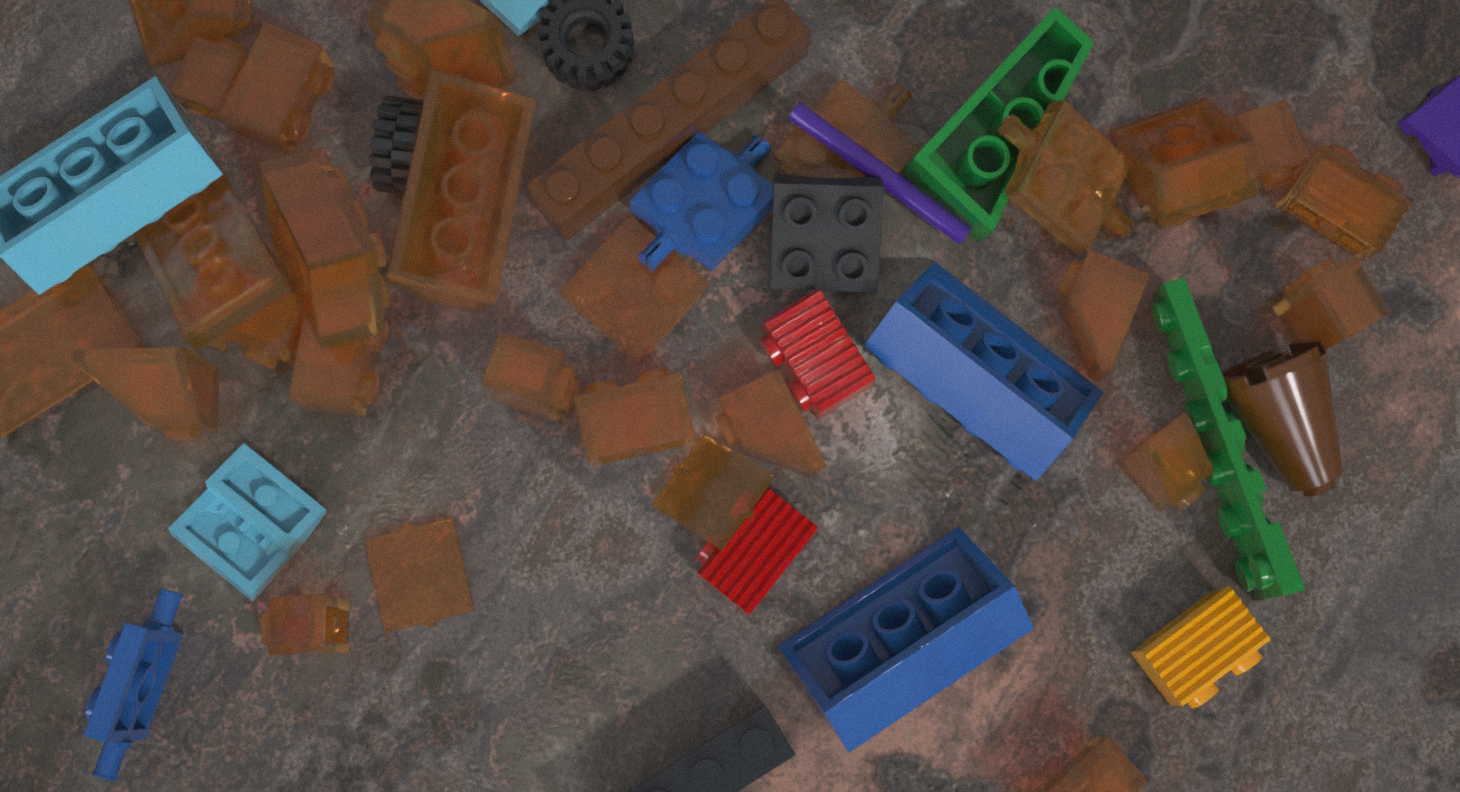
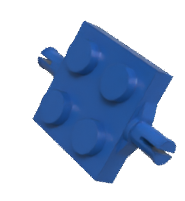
M699 131L630 200L631 212L649 224L656 234L654 240L637 255L640 262L644 266L648 264V269L655 271L657 266L674 250L693 257L710 271H713L773 208V184L756 173L753 168L771 151L769 143L765 139L761 141L760 135H754L751 141L738 154H734L733 152L726 151Z
M159 588V594L150 619H146L143 624L125 623L122 632H117L108 646L106 663L109 667L102 686L96 688L92 693L85 710V719L89 722L83 736L104 742L96 767L92 772V775L95 777L117 781V775L127 748H131L132 743L136 740H145L147 738L184 635L182 632L175 631L172 626L180 601L184 596L181 593Z

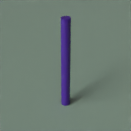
M801 101L788 117L791 122L866 177H881L886 192L958 245L964 241L972 230V227Z

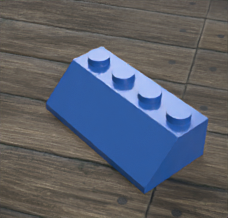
M934 262L896 300L864 345V347L876 355L883 366L899 373L918 388L925 399L941 406L960 421L966 431L973 436L983 439L1001 453L1013 468L1025 472L1035 481L1039 479L1073 440L1103 394L1100 388L937 262Z
M958 526L778 645V647L825 720L849 753L1033 630L1034 627L1016 587Z

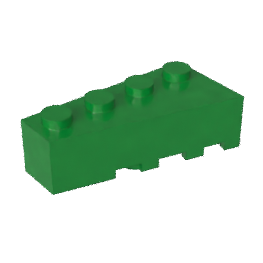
M1055 6L901 172L920 190L972 227L968 235L977 243L994 231L1002 216L1001 213L1011 194L1015 192L1024 175L1023 172L1043 140L1049 129L1048 125L1067 95L1095 42Z

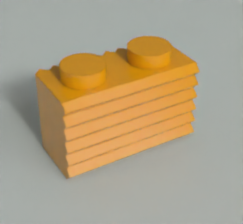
M1227 585L1210 591L1143 641L1139 646L1132 649L1130 653L1170 706L1182 707L1188 703L1191 709H1194L1218 693L1219 689L1214 682L1230 670L1235 676H1238L1255 666L1263 658L1258 649L1269 642L1270 637L1263 631L1262 626L1256 622L1255 617L1249 613L1248 608L1242 603L1241 598L1235 594L1234 589Z

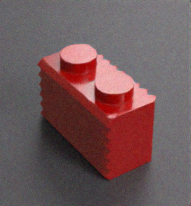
M819 288L763 320L762 330L766 336L759 339L761 347L774 367L782 363L794 380L787 385L788 390L802 412L812 409L817 419H820L873 386L876 379L873 372L869 369L868 364L864 361L856 345L852 342L851 337L847 334Z
M767 486L759 496L750 490L730 515L737 521L736 525L724 539L715 533L696 557L703 564L697 575L748 617L818 529L813 522L809 521Z

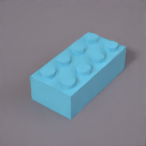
M156 76L0 176V257L37 294L40 295L54 285L64 282L75 271L101 254L113 250L121 241L147 224L157 221L165 212L191 195L203 191L211 182L223 175L189 117Z

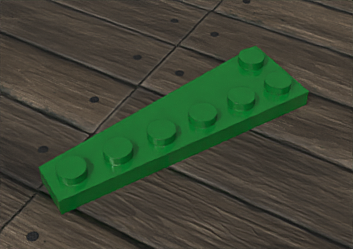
M1185 277L1163 283L1153 294L1154 301L1150 303L1152 320L1158 332L1165 331L1171 352L1167 353L1168 368L1174 382H1182L1188 401L1183 406L1185 420L1193 435L1199 434L1205 452L1200 457L1202 472L1208 485L1211 487L1216 486L1222 507H1219L1217 510L1218 520L1226 538H1233L1240 558L1235 561L1238 581L1245 592H1251L1253 601L1282 597L1304 591L1303 581L1280 522L1271 523L1265 517L1262 510L1263 493L1267 489L1259 470L1254 471L1251 465L1245 464L1241 454L1245 451V440L1247 437L1240 419H1237L1233 412H1225L1221 402L1227 399V386L1212 352L1211 344Z

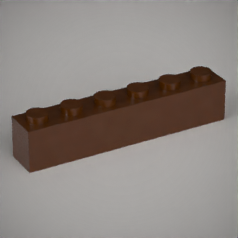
M784 0L764 1L528 182L526 187L534 205L565 242L665 166L699 131L705 135L807 56L810 30Z

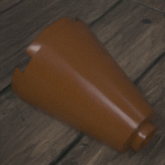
M1309 339L1288 344L1292 352L1291 355L1288 351L1273 354L1272 350L1246 359L1222 372L1227 386V403L1290 491H1302L1305 497L1320 495L1335 488L1336 483L1334 479L1343 473L1327 354L1321 339Z

